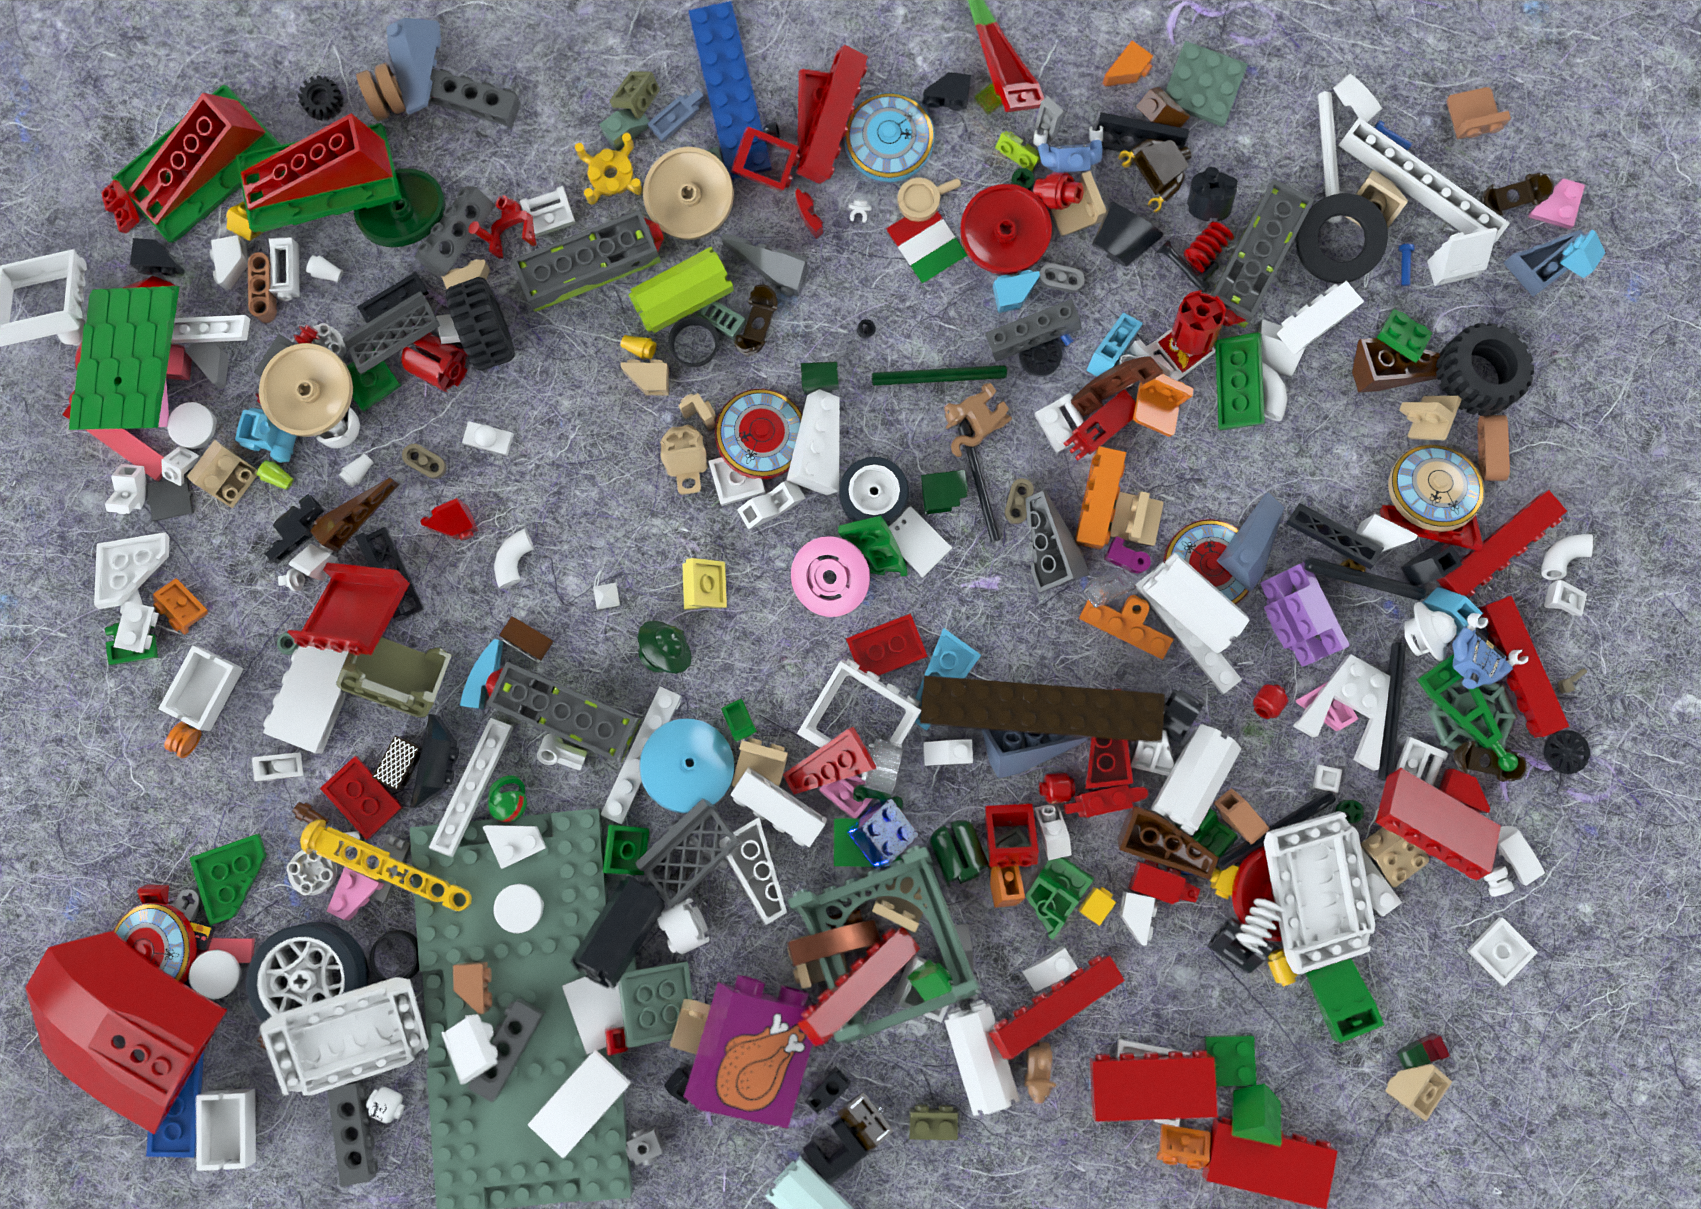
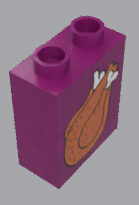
M737 975L734 986L718 982L684 1097L701 1111L788 1129L813 1044L797 1024L803 1017L801 1013L809 1007L806 1004L809 993L781 985L778 996L763 993L765 982L744 975Z

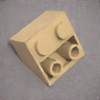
M214 440L187 475V478L204 491L233 508L257 477L258 469Z

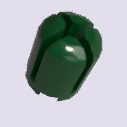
M966 820L951 822L952 831L968 867L966 869L962 866L945 825L936 829L930 837V844L948 887H951L950 882L956 880L962 884L979 877L978 873L980 870L986 867L989 871L992 870L989 867V861L974 826Z

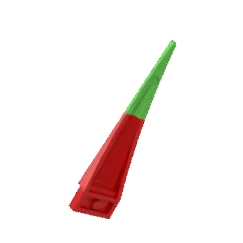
M968 0L995 93L1000 96L1005 112L1039 109L1041 101L1045 99L1039 83L1003 34L984 0Z

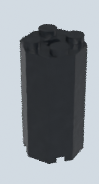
M627 875L625 880H621L569 961L574 969L578 972L584 969L585 977L604 988L611 987V989H615L657 921V918L665 908L664 900L657 896L659 891L651 885L645 887L639 884L637 879Z

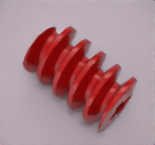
M1212 221L1196 237V241H1193L1190 247L1184 250V257L1194 270L1204 272L1203 266L1209 267L1211 264L1209 259L1215 260L1217 257L1215 253L1221 254V246L1227 247V240L1233 241L1234 235L1223 224Z

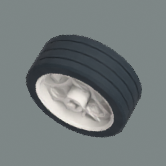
M309 922L283 928L269 936L259 946L251 959L247 971L246 989L255 1015L264 1023L273 1015L291 1010L289 1008L292 999L305 1006L318 1002L317 996L319 993H322L325 999L366 987L368 986L369 971L366 957L360 945L348 932L338 926L325 922ZM299 941H307L306 947L304 948ZM290 947L300 956L292 964L285 952ZM316 951L321 952L323 956L321 963L315 960ZM332 969H340L341 983H333ZM282 976H285L288 980L286 988L281 985L280 980ZM341 987L340 992L338 993L336 988Z

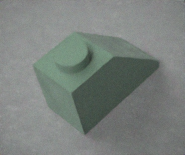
M631 108L616 111L600 123L599 126L603 136L616 151H619L624 147L622 135L629 133L633 140L649 128L647 125L649 120L644 114L641 118H635Z

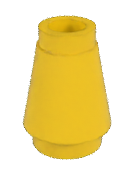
M624 335L621 340V348L643 360L652 359L656 352V342L652 341L651 338Z

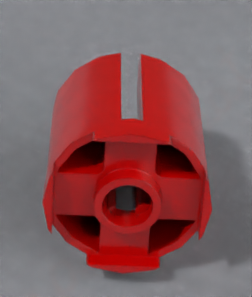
M1199 290L1191 292L1184 297L1179 306L1171 333L1173 342H1177L1176 347L1182 352L1190 355H1199L1203 351L1207 352L1213 348L1224 323L1226 313L1224 302L1217 295L1213 297Z
M431 333L411 343V345L415 346V349L430 358L407 346L403 348L401 363L404 369L444 392H448L447 389H450L453 385L458 387L468 371L464 367L466 356L468 357L466 352L450 343L441 344L440 338Z

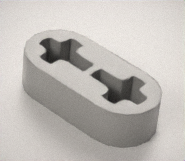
M187 889L182 891L174 905L175 908L187 917L189 922L195 921L203 903L199 890ZM193 894L192 899L195 900V903L188 905L189 901L186 899V896Z

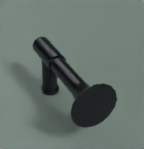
M1171 236L1154 254L1162 253L1170 258L1187 278L1204 293L1210 287L1206 280L1219 269V265L1215 261H1211L1210 266L1206 267L1204 272L1198 274L1173 249Z

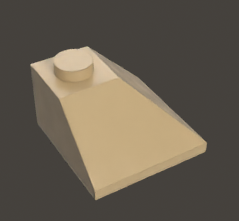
M1375 170L1371 171L1356 195L1370 200L1378 207L1385 218L1387 229L1408 202L1391 180ZM1345 216L1346 218L1350 219L1351 221L1360 226V224L1356 220H1354L1351 217Z
M1430 1064L1398 1071L1396 1076L1389 1080L1388 1088L1385 1092L1421 1119L1427 1121L1452 1081L1438 1068Z

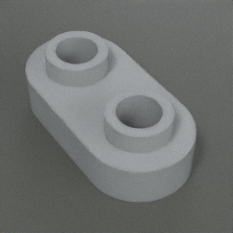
M1049 263L1041 268L1039 281L1046 288L1075 293L1083 287L1085 277L1079 269ZM1051 274L1054 279L1048 280L1046 275ZM1074 279L1076 281V284L1071 285L1069 284L1068 280Z

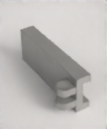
M1047 96L1041 101L1035 127L1037 129L1042 127L1043 130H1047L1049 134L1048 140L1051 142L1058 134L1064 111Z
M389 834L382 850L389 852L390 857L405 862L411 849V842ZM379 859L377 860L374 869L378 867ZM397 865L394 868H390L392 877L400 873L397 871ZM379 878L378 881L384 883V886L381 890H376L370 897L384 903L387 902L394 884Z

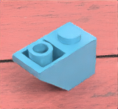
M1590 230L1585 235L1580 234L1574 243L1570 242L1562 252L1565 256L1560 264L1582 278L1592 273L1606 253L1597 233L1594 230Z
M1026 270L1019 273L1018 276L1010 277V275H1003L994 280L993 292L998 313L1020 309L1039 280V271L1032 272V270Z
M1437 587L1422 602L1431 611H1441L1450 615L1457 626V635L1464 627H1468L1467 619L1470 614H1483L1466 596Z

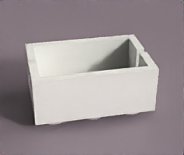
M192 646L158 709L181 719V721L199 730L211 731L244 668L226 659H222V657L204 648Z
M255 1088L234 1089L231 1091H206L196 1096L197 1171L219 1170L221 1168L223 1170L244 1169L256 1162Z

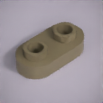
M409 444L403 449V461L431 479H439L446 473L447 466L445 461L418 444ZM415 453H419L417 460L412 459ZM437 464L439 468L433 472L432 467Z
M1020 478L1015 480L1010 488L1004 515L1006 520L1014 525L1023 523L1027 518L1025 498L1032 496L1034 493L1033 484L1027 479ZM1024 488L1026 493L1024 495L1018 494L1017 489ZM1018 510L1020 512V516L1014 517L1012 515V511Z

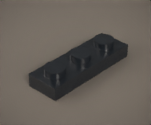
M415 272L360 304L357 308L366 323L419 291L424 296L429 294L419 275Z

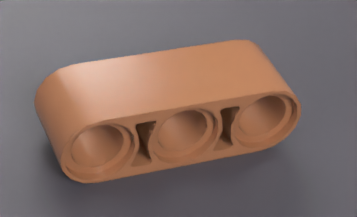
M257 252L252 254L248 260V308L250 313L258 320L268 323L276 317L277 298L269 292L270 259L265 254ZM266 262L264 268L259 269L260 264ZM266 284L265 289L259 292L260 286ZM266 306V310L259 314V310Z
M1479 416L1477 423L1479 473L1483 481H1506L1510 473L1507 416Z

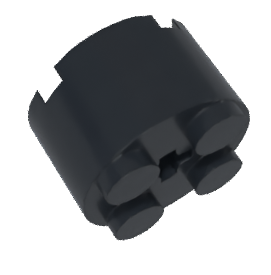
M1208 167L1205 171L1196 174L1192 178L1187 199L1190 214L1202 221H1210V218H1217V221H1222L1228 218L1232 212L1236 196L1237 179L1219 172L1215 167Z
M1174 689L1165 704L1168 706V709L1164 710L1163 730H1166L1167 736L1180 744L1205 703L1181 689L1179 691Z

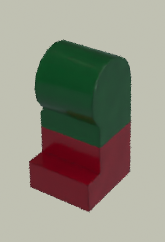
M1431 1033L1397 1051L1405 1070L1428 1065L1436 1060L1450 1057L1442 1037L1435 1033Z

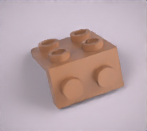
M1489 87L1453 94L1447 98V105L1457 140L1467 137L1474 138L1489 132H1499L1511 120L1509 110L1498 113L1492 90Z

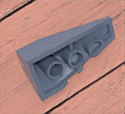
M402 18L386 27L389 52L406 112L409 115L428 106L433 83L430 79L432 68H436L435 52L436 49H440L441 44L440 23L435 20Z

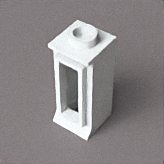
M292 237L269 238V292L277 299L289 301L292 297H300L299 244ZM286 249V283H280V252Z

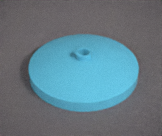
M696 719L673 720L659 727L645 743L639 762L640 777L644 788L655 802L670 811L688 813L701 799H705L714 805L724 796L733 779L734 758L727 740L713 726ZM685 761H691V767H687Z

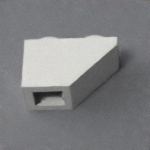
M238 235L211 240L210 256L215 264L213 277L215 282L225 290H231L248 267L247 245Z
M1048 804L1035 807L1040 834L1048 860L1070 856V837L1059 805Z
M1123 891L1119 915L1136 941L1146 946L1147 940L1151 941L1153 935V927L1150 924L1151 918L1155 917L1157 912V903H1154L1155 898Z

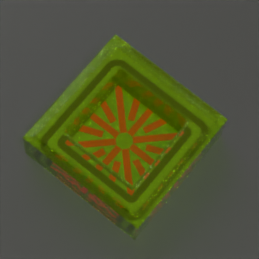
M993 83L974 97V100L987 115H990L1003 105L1000 96L995 93Z

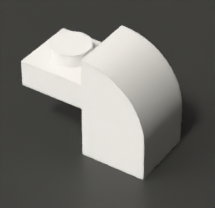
M121 464L111 475L115 492L106 501L105 507L107 512L130 514L133 509H141L144 505L147 493V479L144 466Z

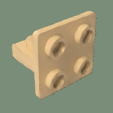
M1424 396L1421 402H1402L1399 411L1405 414L1409 421L1413 422L1408 437L1421 440H1446L1462 399L1459 396Z
M1120 492L1118 500H1116V511L1110 528V537L1115 538L1118 536L1126 541L1154 546L1161 519L1163 501L1150 499V493L1140 492L1138 495Z

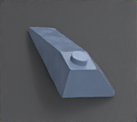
M1269 492L1263 496L1217 560L1249 592L1254 589L1264 575L1284 511V507Z
M982 729L989 763L998 778L1020 774L1087 741V737Z

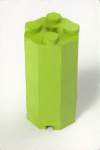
M709 247L631 288V293L628 296L636 312L639 313L647 332L653 331V333H656L734 291L731 280L728 281L726 278L728 274L717 253L712 247Z

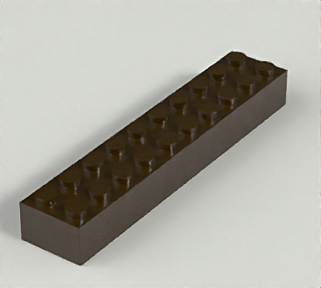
M924 676L920 723L922 725L1161 743L1165 694Z

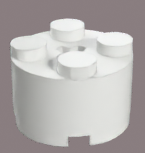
M690 898L677 903L673 908L669 907L663 910L662 916L657 918L660 928L667 933L669 938L667 943L672 953L684 954L709 942V937L705 938L704 932L708 931L705 920L697 906L693 908L690 905L693 902Z

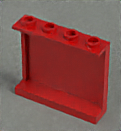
M327 562L323 571L331 579L302 631L288 630L287 633L295 639L294 642L303 648L311 646L319 650L332 649L338 653L345 651L358 656L360 654L372 655L410 583L397 570Z

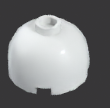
M349 406L345 416L335 427L314 437L320 443L330 448L346 447L355 441L359 434L360 423L358 416Z

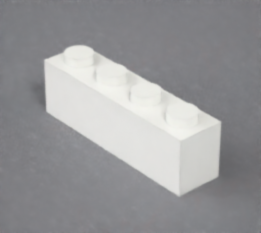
M1347 281L1340 286L1334 284L1325 292V297L1320 294L1311 302V307L1306 304L1296 313L1297 317L1291 315L1281 323L1283 328L1277 335L1294 355L1350 315L1364 302Z
M750 767L747 768L730 794L738 805L742 807L748 806L754 810L753 814L762 820L766 818L773 823V827L782 833L787 832L801 846L806 845L810 847L825 826L827 818Z

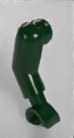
M858 785L854 788L853 799L857 802H863L865 798H876L883 804H888L889 809L895 814H899V810L903 807L901 797H891V794L879 785Z

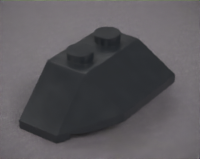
M429 714L410 802V807L421 808L443 793L452 784L454 779L452 766L453 762L457 761L459 748H457V741L438 715Z

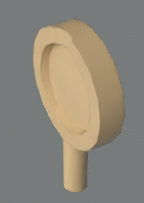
M925 178L910 179L899 189L897 198L899 210L910 220L919 222L928 220L939 209L940 195L960 187V180L956 178L936 187L933 182Z

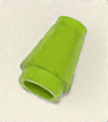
M265 460L257 471L260 480L288 490L294 482V479L274 461Z

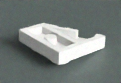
M1163 730L1161 743L1137 742L1131 759V767L1169 776L1175 764L1166 730Z
M486 825L483 827L501 869L547 848L537 826Z

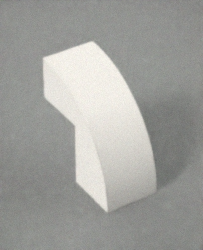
M785 481L770 493L751 498L737 510L747 528L752 529L788 511L803 501L805 496L797 484Z

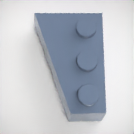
M1581 230L1575 231L1545 244L1515 253L1503 263L1531 296L1534 297L1568 270V268L1560 264L1565 256L1562 252L1570 242L1574 243L1580 234H1585Z

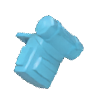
M250 408L242 412L235 441L240 443V446L249 450L260 451L261 449L271 451L270 457L282 463L290 462L297 436L276 427L267 418L263 409Z

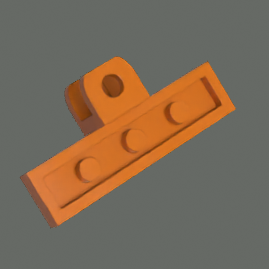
M1130 595L1127 598L1120 612L1089 597L1079 616L1080 620L1162 660L1174 640L1172 637L1143 623L1149 612V605L1146 600L1136 595ZM1134 605L1141 606L1137 611L1132 609Z

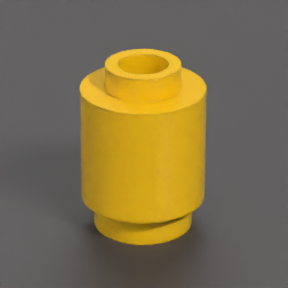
M1284 948L1270 952L1267 963L1275 982L1281 983L1282 986L1296 982L1295 977L1298 974L1293 973L1290 968Z

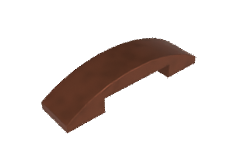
M1151 356L1139 357L1123 362L1090 381L1071 399V403L1084 417L1103 407L1102 400L1137 381L1145 384L1162 375L1163 370Z
M875 920L803 937L790 941L787 945L793 966H798L851 950L870 947L876 942L879 944L881 940Z

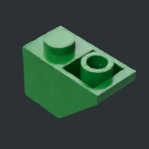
M929 959L907 976L924 1001L952 991V986L949 983L952 978L939 962L934 964Z

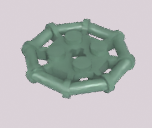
M1462 677L1441 692L1440 695L1445 700L1447 695L1452 698L1451 705L1464 716L1474 709L1476 704L1469 691L1458 694L1454 690L1464 686ZM1503 684L1481 685L1482 687L1492 691L1490 695L1484 693L1482 695L1496 724L1499 719H1504L1500 728L1503 737L1498 740L1504 748L1514 720L1517 719V714L1513 711L1505 691L1506 687ZM1496 697L1499 700V703L1502 707L1504 714L1499 713V711L1496 710L1494 706V699ZM1435 702L1433 703L1431 710L1428 711V716L1432 719L1440 739L1439 744L1442 747L1447 746L1456 750L1457 747L1462 745V743L1454 740L1457 735L1469 739V741H1476L1447 713L1441 711V708ZM1481 715L1478 716V719L1470 722L1484 736L1491 735ZM1441 716L1448 717V724L1453 729L1449 734ZM1477 741L1475 742V747L1484 748L1481 745L1478 746Z

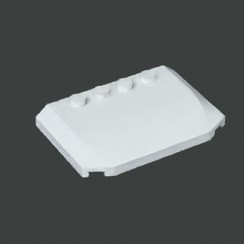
M1338 811L1266 833L1264 847L1276 905L1285 910L1284 913L1277 912V916L1281 919L1279 926L1284 953L1290 968L1296 974L1308 972L1370 952L1371 946H1368L1370 933H1374L1375 921L1360 839L1355 827L1350 826L1345 819L1347 816L1344 812Z
M398 977L273 1015L260 1026L261 1034L283 1095H289L288 1091H299L303 1095H314L401 1067L413 1061L414 1055L424 1048L426 1051L429 1047L411 982L409 979Z

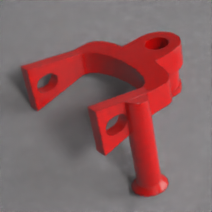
M505 195L498 197L496 200V207L501 210V218L491 225V234L480 227L477 221L472 222L468 228L470 234H476L489 243V252L499 259L504 258L500 238L501 233L515 224L523 223L522 239L532 246L537 245L532 215L527 211H521V205L514 199H508Z

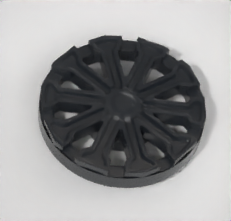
M1055 339L1045 342L1044 345L1040 344L1030 348L1032 351L1025 350L1019 352V362L1022 368L1028 374L1038 377L1052 374L1058 368L1062 359L1061 347ZM1049 344L1054 345L1053 348L1048 349ZM1056 352L1058 353V356H1052L1050 354ZM1023 355L1031 356L1027 359H1023ZM1049 361H1054L1056 364L1052 365ZM1033 362L1030 368L1026 365L1028 363ZM1039 364V372H1036L1035 368ZM1044 365L1049 369L1048 371H1044Z
M1560 730L1548 737L1544 745V757L1547 764L1554 771L1561 774H1573L1584 769L1588 764L1591 753L1585 737L1571 730ZM1566 734L1570 735L1569 740H1567ZM1557 736H1560L1561 742L1557 740ZM1577 738V739L1579 740V742H1577L1576 744H1574L1575 739ZM1553 743L1556 749L1551 748L1550 744ZM1583 746L1584 751H1579L1577 749ZM1551 753L1556 754L1554 758H1550ZM1576 755H1582V756H1584L1583 760H1581V759H1580L1578 756H1576ZM1561 760L1559 767H1557L1556 762ZM1574 761L1578 764L1577 768H1575ZM1567 763H1568L1569 770H1566V769H1565Z

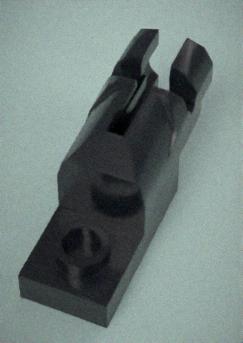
M307 494L299 500L301 509L292 505L288 511L274 522L273 527L283 539L277 540L269 546V550L265 555L270 561L279 564L313 536L307 525H312L324 512L313 496Z

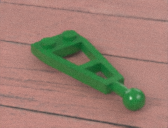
M1454 652L1416 679L1430 699L1482 747H1491L1499 757L1498 765L1502 770L1509 772L1517 768V757L1512 753H1507L1498 741L1503 736L1479 687L1474 689L1468 688L1476 707L1464 716L1440 695L1441 692L1463 677L1453 668ZM1479 715L1482 716L1491 734L1487 738L1470 723Z

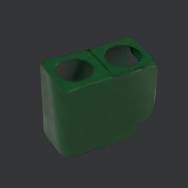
M837 361L801 363V381L804 395H809L819 389L831 393L833 390H839Z
M965 470L921 475L925 515L950 512L952 507L961 505V498L967 497V491L969 490Z

